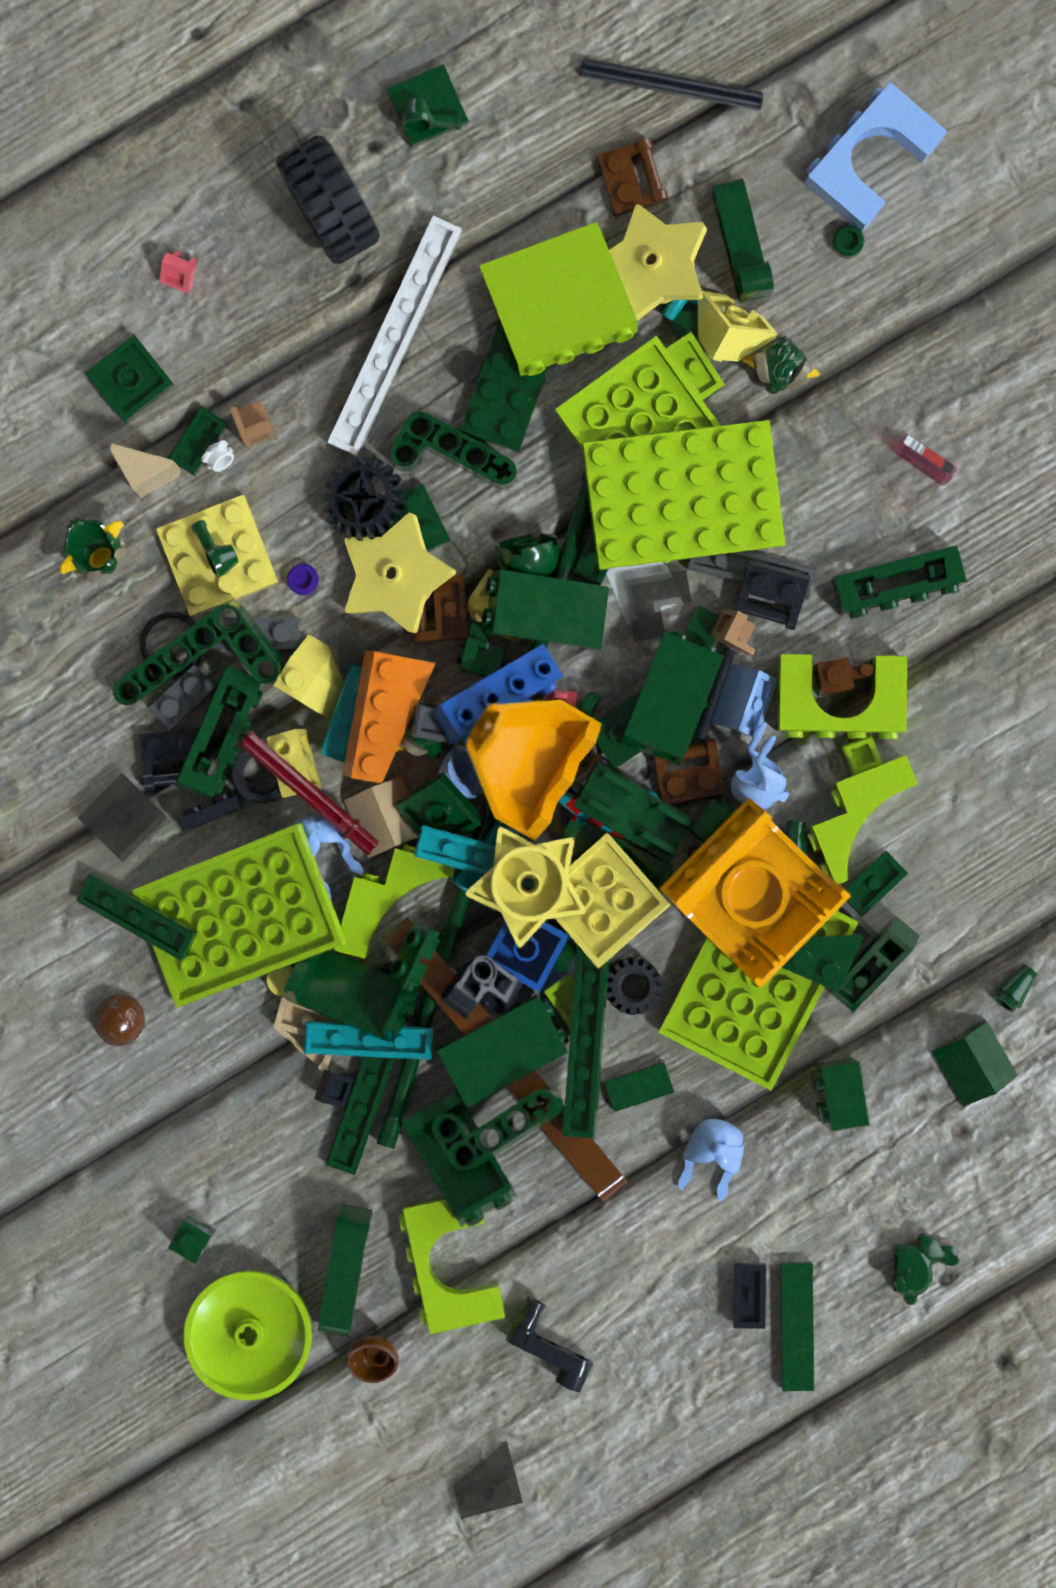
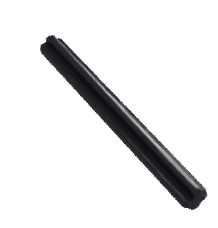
M584 58L580 66V76L747 109L760 110L764 99V93L760 91Z

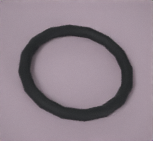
M167 611L154 616L145 625L140 635V651L144 661L149 658L146 649L147 635L158 621L166 618H179L190 626H193L196 622L190 616L181 612ZM199 628L198 637L204 642L202 631ZM201 656L173 676L186 673L193 665L199 662ZM149 664L152 670L162 674L158 665Z

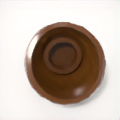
M123 994L111 995L104 999L94 1015V1026L97 1034L104 1042L113 1046H123L135 1041L145 1025V1014L142 1006L133 997Z
M370 1335L359 1338L352 1344L347 1353L346 1362L350 1373L357 1379L366 1383H379L394 1375L399 1364V1357L395 1347L389 1340L381 1336Z

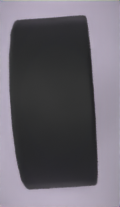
M245 749L242 750L232 766L231 776L234 787L241 796L251 802L266 804L277 801L282 797L279 784L270 791L257 792L251 789L245 782L244 769L253 756Z

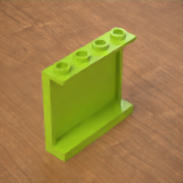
M598 222L479 265L482 280L493 301L518 365L520 377L526 374L529 376L537 375L543 372L545 367L556 363L558 365L569 363L577 355L585 352L588 354L596 353L602 350L604 345L615 341L617 343L628 341L634 334L638 333L636 316Z

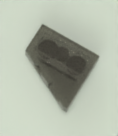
M508 1441L502 1442L486 1459L480 1461L468 1475L463 1476L454 1484L453 1489L461 1519L523 1503Z

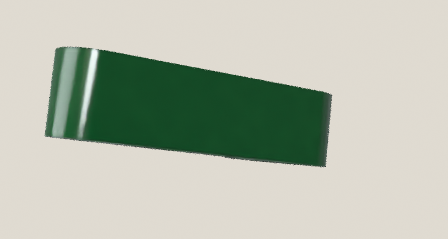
M743 178L712 185L713 202L739 303L771 296L774 290L773 275L769 262H764Z
M421 411L410 414L406 419L390 450L394 467L402 472L414 470L427 450L498 489L512 487L517 478L516 465L510 458ZM418 421L427 423L429 426L428 431L423 435L414 434L411 431L414 423ZM445 436H451L456 440V446L451 450H443L439 446L440 440ZM401 449H410L414 453L411 461L402 463L396 459L397 453ZM472 451H478L483 454L484 460L479 465H471L466 460L467 455ZM490 458L494 459L492 461L494 468L502 470L504 467H507L510 477L504 476L501 480L497 479L496 470L490 467L488 473H485L484 471L488 468Z
M538 1089L474 1131L463 1116L443 1113L435 1118L432 1124V1131L453 1167L459 1170H471L480 1167L557 1117L563 1109V1099L554 1090ZM543 1098H550L551 1102L547 1104L549 1110L539 1109L533 1112L530 1109H537L544 1104ZM518 1112H521L525 1117L524 1127L520 1130L513 1123L514 1116ZM450 1119L456 1125V1131L452 1136H448L445 1131V1124ZM492 1129L499 1136L498 1143L494 1147L490 1146L487 1141V1135ZM466 1146L472 1152V1159L468 1164L464 1163L461 1158V1152Z
M341 1204L333 1235L318 1332L345 1337L350 1335L373 1209Z

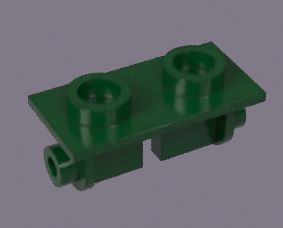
M414 921L411 929L405 935L404 944L397 959L391 966V972L387 980L410 991H414L415 986L419 987L428 967L420 963L419 960L421 957L431 960L440 942L438 939L440 933Z

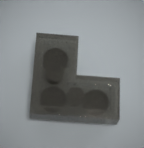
M686 570L624 580L634 643L662 639L665 630L661 607L691 602Z

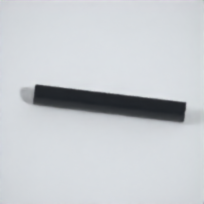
M723 648L721 655H724L706 700L709 706L702 710L693 736L703 741L706 740L735 655V651Z

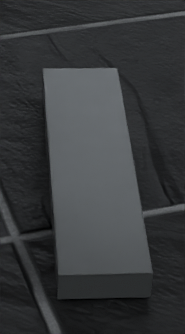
M748 551L690 558L688 560L686 568L688 571L741 584L750 559L809 575L810 583L804 598L806 600L809 599L816 568Z

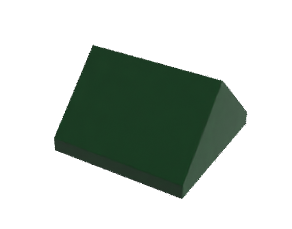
M986 1020L931 1051L963 1107L997 1094L1018 1076Z

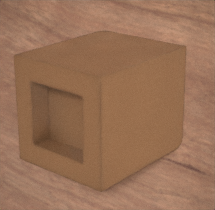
M261 401L241 409H237L236 406L230 408L246 447L275 436Z
M723 608L710 636L740 653L753 655L755 652L754 648L747 645L755 625L746 620L748 616L737 610Z

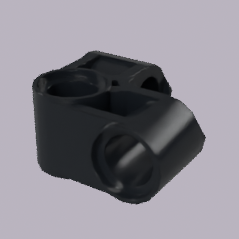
M479 956L464 963L459 968L455 977L441 995V1001L464 1019H468V1015L475 1009L480 1000L492 1011L504 1014L511 1006L522 984L514 975L505 971L491 958ZM474 968L479 971L480 979L476 976Z

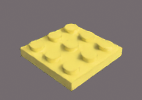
M244 494L156 529L191 617L217 608L227 601H235L279 583ZM200 520H205L207 529L216 545L230 544L237 555L239 563L220 578H217L213 573L205 551L196 533L191 529V526Z
M606 833L569 867L568 879L586 909L585 914L557 917L555 919L596 967L600 968L670 906V903L616 841Z

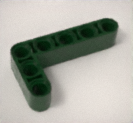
M227 601L120 678L114 684L113 696L119 704L125 706L135 704L223 639L227 641L252 677L259 683L270 684L274 682L282 672L284 662L245 607L237 601ZM224 609H231L236 613L237 621L235 624H229L224 621ZM200 627H205L211 632V642H203L199 639L198 629ZM243 635H251L255 639L256 647L254 650L246 649L243 646ZM179 645L185 649L187 654L186 660L181 661L174 657V646ZM268 660L273 663L275 667L274 675H266L262 672L260 667L261 661ZM149 664H156L160 667L162 673L160 679L153 678L149 674ZM125 682L135 685L137 690L135 697L128 696L123 688Z

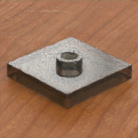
M121 773L78 817L122 862H125L168 818L124 773Z

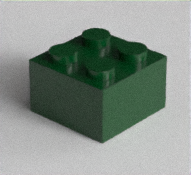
M849 1057L815 1063L816 1071H811V1081L813 1089L817 1090V1093L820 1095L821 1102H816L818 1121H821L831 1131L869 1126L860 1061Z

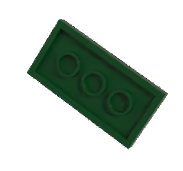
M500 319L460 432L519 453L550 366L545 367V370L537 375L529 376L526 374L520 377L518 365Z

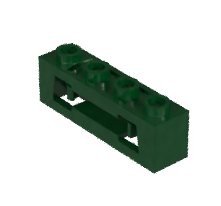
M957 545L838 575L831 580L840 615L849 614L850 619L868 615L867 609L878 606L880 611L899 607L898 601L910 599L911 604L929 599V593L937 591L941 592V596L960 591L959 586L967 582ZM939 561V565L928 566L927 569H924L927 578L925 581L878 592L874 595V598L862 601L859 598L873 593L871 582L918 571L924 567V564ZM941 576L940 581L928 583V580ZM870 580V582L854 586V582Z
M227 666L224 669L176 779L175 786L207 800H210L214 793L220 795L227 779L222 776L226 765H233L239 751L238 748L234 747L239 736L244 737L250 726L251 720L247 719L250 708L256 709L262 698L263 691L259 690L261 683L257 682L253 677ZM227 689L230 691L224 705L220 704ZM239 699H243L240 710L236 711L232 716L214 761L202 757L196 771H192L197 756H201L206 749L223 707L234 710L238 705ZM215 762L216 766L212 775H207L212 763Z

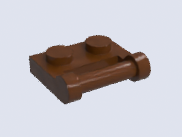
M650 138L597 154V160L615 217L633 212L638 204L643 208L661 204L669 199L666 189H663L651 152L654 148ZM640 155L651 191L650 194L642 196L631 157Z
M464 575L453 576L434 590L436 631H427L426 607L424 605L417 633H412V643L468 638Z
M715 738L706 739L705 743L688 746L684 759L707 755L708 765L667 772L665 763L669 761L653 755L662 801L672 804L725 794Z

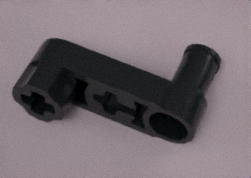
M527 1297L517 1322L512 1323L505 1340L523 1351L560 1367L555 1382L571 1391L580 1393L594 1363L588 1358L536 1334L534 1329L546 1305L534 1298Z

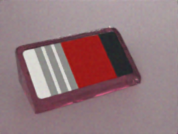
M907 433L893 450L894 454L942 487L950 482L957 470L956 466Z

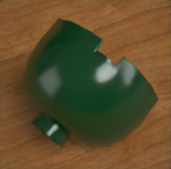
M540 533L541 539L531 538V534L499 542V546L495 545V553L500 570L544 577L549 576L555 570L559 559L557 536Z

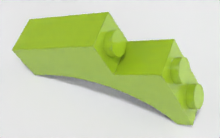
M907 755L832 784L834 790L830 794L833 803L837 809L842 808L843 814L810 826L811 834H808L807 838L813 852L819 851L823 863L819 864V868L836 883L841 884L848 881L847 868L851 846L867 817L885 800L905 789L918 785Z
M403 844L402 850L395 848L385 884L380 883L381 877L364 872L362 878L354 877L341 923V929L347 943L335 947L334 950L364 959L367 958L373 935L391 906L407 892L421 884L436 879L454 877L456 868L414 857L416 847Z

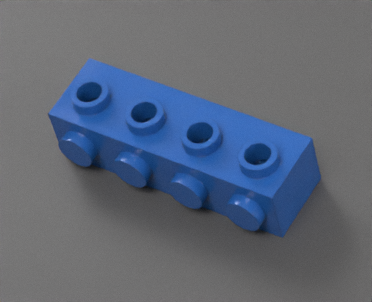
M544 644L442 703L432 713L452 745L460 740L467 744L474 724L489 705L532 702L530 698L537 694H540L541 698L558 688L555 683L563 677V674Z

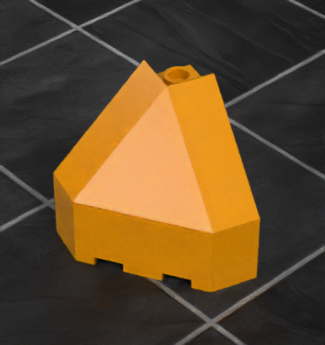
M562 700L489 705L474 724L466 746L494 818L536 841L551 823L557 802L572 785L579 763L596 743L602 724Z

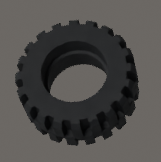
M315 135L279 156L276 162L277 168L313 234L333 264H342L377 243L380 238L378 228L349 173L331 144L323 135Z

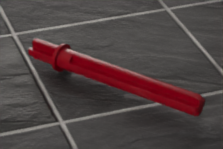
M249 732L243 737L240 742L241 747L331 823L342 834L341 838L343 840L348 838L367 855L377 847L378 840L359 825L360 820L358 818L353 819L253 732Z

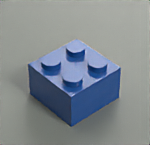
M504 922L486 956L491 958L505 971L514 975L520 982L540 992L570 935L544 922L523 946L518 947L506 922Z

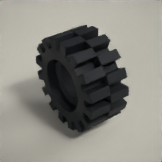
M631 957L620 960L609 970L607 998L614 1008L622 1013L629 1015L644 1014L655 1007L654 1005L660 999L663 987L661 976L652 964L641 958ZM629 974L642 976L646 983L643 995L635 999L626 997L621 990L622 980Z

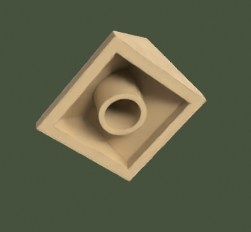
M111 444L110 451L131 488L141 498L181 475L182 470L173 460Z
M403 776L373 786L344 800L350 816L353 819L358 818L360 820L359 825L379 842L377 847L367 855L368 858L419 838V834L394 808L398 800L409 794Z

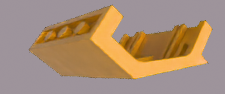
M748 798L660 887V890L749 979L761 988L851 896L797 847L771 820L772 817L751 798Z

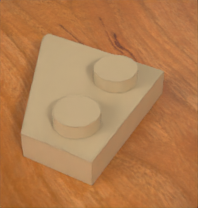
M283 996L274 1028L304 1054L306 1021L340 1022L287 1001ZM305 1054L322 1072L324 1069L328 1070L332 1055Z

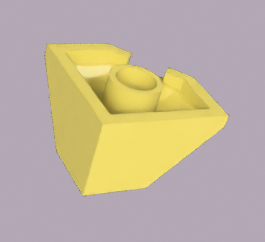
M702 291L703 298L698 300V341L705 348L706 354L711 359L718 362L723 360L737 362L777 337L776 331L761 314L753 310L748 314L744 309L733 305L736 300L725 294Z
M308 634L290 657L273 686L331 720L344 683L336 650Z

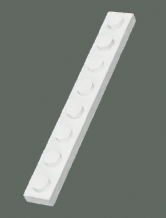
M436 216L432 217L328 440L329 445L355 457L358 456L461 235L462 228Z

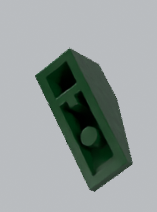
M897 916L878 933L879 936L854 961L839 993L833 990L829 992L853 1013L910 955L916 946L920 935Z

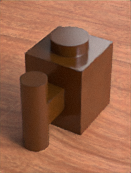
M848 657L819 662L813 666L819 697L854 689L853 680L865 679L873 673V667L870 664L850 667Z

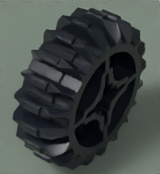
M364 456L361 463L359 459L352 458L351 467L346 463H341L343 472L340 474L336 471L331 472L335 481L333 483L325 482V486L330 489V493L322 495V499L330 502L322 507L325 513L330 514L327 518L328 523L331 525L336 524L334 530L339 534L345 532L347 539L356 536L358 541H363V537L368 536L370 540H374L377 537V532L384 535L387 532V525L393 527L396 524L393 520L395 515L398 517L404 516V513L398 509V506L407 504L404 498L399 497L406 492L404 486L398 485L402 478L398 474H393L394 468L390 465L384 466V462L380 459L372 462L370 457ZM373 477L381 479L386 495L375 492V484L372 483ZM357 480L356 485L354 486V488L351 489V490H349V491H347V489L349 488V486H350L354 481ZM366 494H367L369 497H371V498H368V500H363L362 504L359 503L358 501H356V500H360V499H365V498H366ZM343 503L353 506L356 523L350 522L346 517ZM382 508L379 514L372 519V513L376 509Z

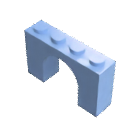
M891 82L884 90L880 87L875 90L867 101L870 106L865 112L862 113L858 110L847 123L850 129L842 137L840 134H837L826 147L829 153L822 160L817 157L806 170V173L809 175L805 185L846 221L861 231L882 210L885 201L863 183L854 172L851 162V153L854 146L870 136H886L897 141L923 163L947 133V130Z

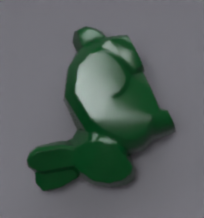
M921 1233L917 1236L916 1244H894L892 1247V1253L895 1255L893 1291L902 1294L903 1300L908 1305H915L917 1297L924 1293L933 1281V1264L941 1263L956 1266L960 1263L958 1248L951 1245L941 1246L934 1237L926 1233Z

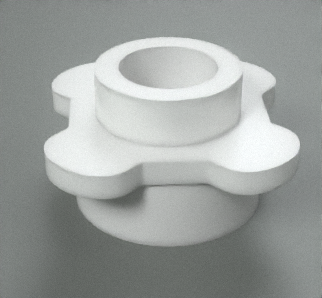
M226 440L210 445L202 456L201 460L203 463H208L207 468L209 470L213 469L219 472L226 469L234 459L233 449L227 447L228 443Z

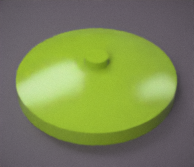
M255 1270L232 1272L210 1283L193 1302L184 1327L186 1355L199 1379L220 1395L245 1401L270 1397L290 1385L300 1374L308 1359L313 1337L309 1311L296 1290L275 1275Z

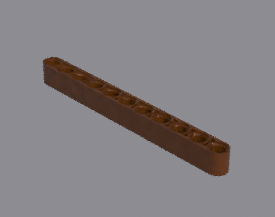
M408 917L383 937L397 955H399L404 944L405 935L413 925ZM436 951L431 960L424 957L420 958L419 962L428 966L420 983L464 1036L493 1020L479 1003L468 1015V1019H464L442 1002L441 995L453 980L455 974ZM536 1071L507 1086L519 1101L538 1089L551 1090ZM543 1098V1105H541L537 1109H530H532L533 1112L539 1109L549 1110L547 1104L551 1102L550 1098ZM563 1104L561 1113L541 1126V1128L604 1202L628 1181L593 1139L562 1136Z

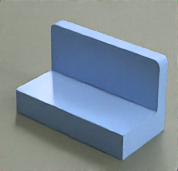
M732 664L712 723L752 737L755 729L765 719L778 679L759 670Z

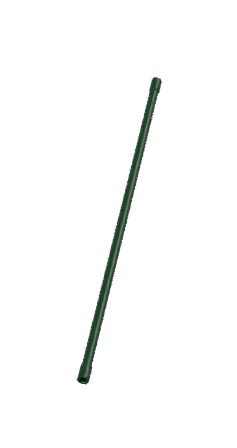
M585 469L553 578L569 579L588 518L590 505ZM533 640L530 651L542 644L547 649L549 642ZM486 795L480 811L484 819L481 825L475 828L472 839L482 841L492 829L495 819ZM459 887L456 889L437 951L448 966L450 965L470 900ZM425 990L415 1027H431L438 1003L427 990ZM404 1059L388 1113L384 1117L377 1140L379 1145L395 1149L403 1122V1114L420 1059Z

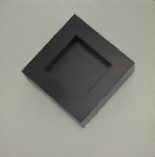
M324 1069L314 1099L321 1103L345 1108L355 1078Z

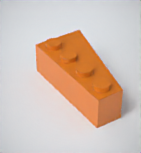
M365 651L343 776L377 783L383 782L436 663L375 651Z

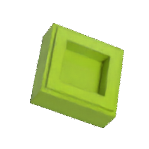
M872 735L866 737V739H860L841 747L852 776L882 765Z

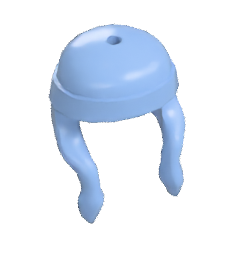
M766 722L755 729L747 747V752L753 762L752 768L749 771L738 770L731 780V793L739 802L743 804L748 798H751L764 810L771 807L778 800L785 802L790 794L785 789L786 778L783 777L780 768L766 757L774 744L776 736L769 737L761 745L760 752L755 750L767 726Z
M308 814L293 824L302 823L314 857L321 842H337L341 855L348 864L349 869L355 874L363 876L364 870L361 864L355 861L350 853L348 839L343 840L341 838L342 834L320 814ZM324 882L325 887H326L327 892H328V895H329L330 900H331L330 888H329V886L327 885V883Z
M706 1119L698 1124L683 1153L685 1169L679 1178V1190H683L690 1182L694 1166L693 1162L707 1163L715 1160L725 1170L717 1186L718 1201L720 1202L726 1197L728 1183L732 1176L738 1173L744 1154V1137L738 1127L719 1119Z

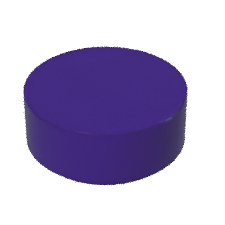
M297 564L288 572L287 583L295 594L308 596L317 589L319 576L312 566Z

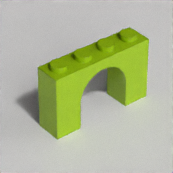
M780 654L778 656L777 732H784L785 738H803V732H816V738L825 739L835 738V733H847L848 739H866L867 733H879V739H898V734L907 732V656H874L871 664L873 667L871 695L867 706L855 717L837 718L825 713L814 699L812 692V655Z
M444 1197L404 1205V1214H399V1222L402 1233L408 1232L410 1245L405 1246L409 1265L415 1264L417 1276L412 1277L415 1295H421L424 1307L419 1308L422 1327L428 1326L429 1333L435 1334L505 1318V1310L498 1282L468 1289H454L441 1283L432 1272L429 1254L433 1244L438 1238L448 1232L468 1228L467 1224L460 1227ZM485 1218L473 1226L484 1224Z

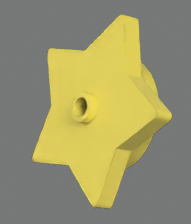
M641 205L635 206L624 240L610 249L609 252L637 321L659 304L672 300H700L703 298L694 268V259L707 231L703 222L666 225Z
M408 513L382 537H375L374 540L363 537V541H358L356 537L344 539L356 573L345 612L349 614L384 612L408 632L417 633L425 601L435 589L456 574V570L427 551L417 516ZM396 569V576L392 578L393 571Z
M499 827L497 830L493 867L466 892V896L500 911L518 947L523 946L546 919L585 914L586 909L568 879L574 839L566 838L534 845L505 828ZM531 878L534 881V887L531 890H525L522 887L523 879Z

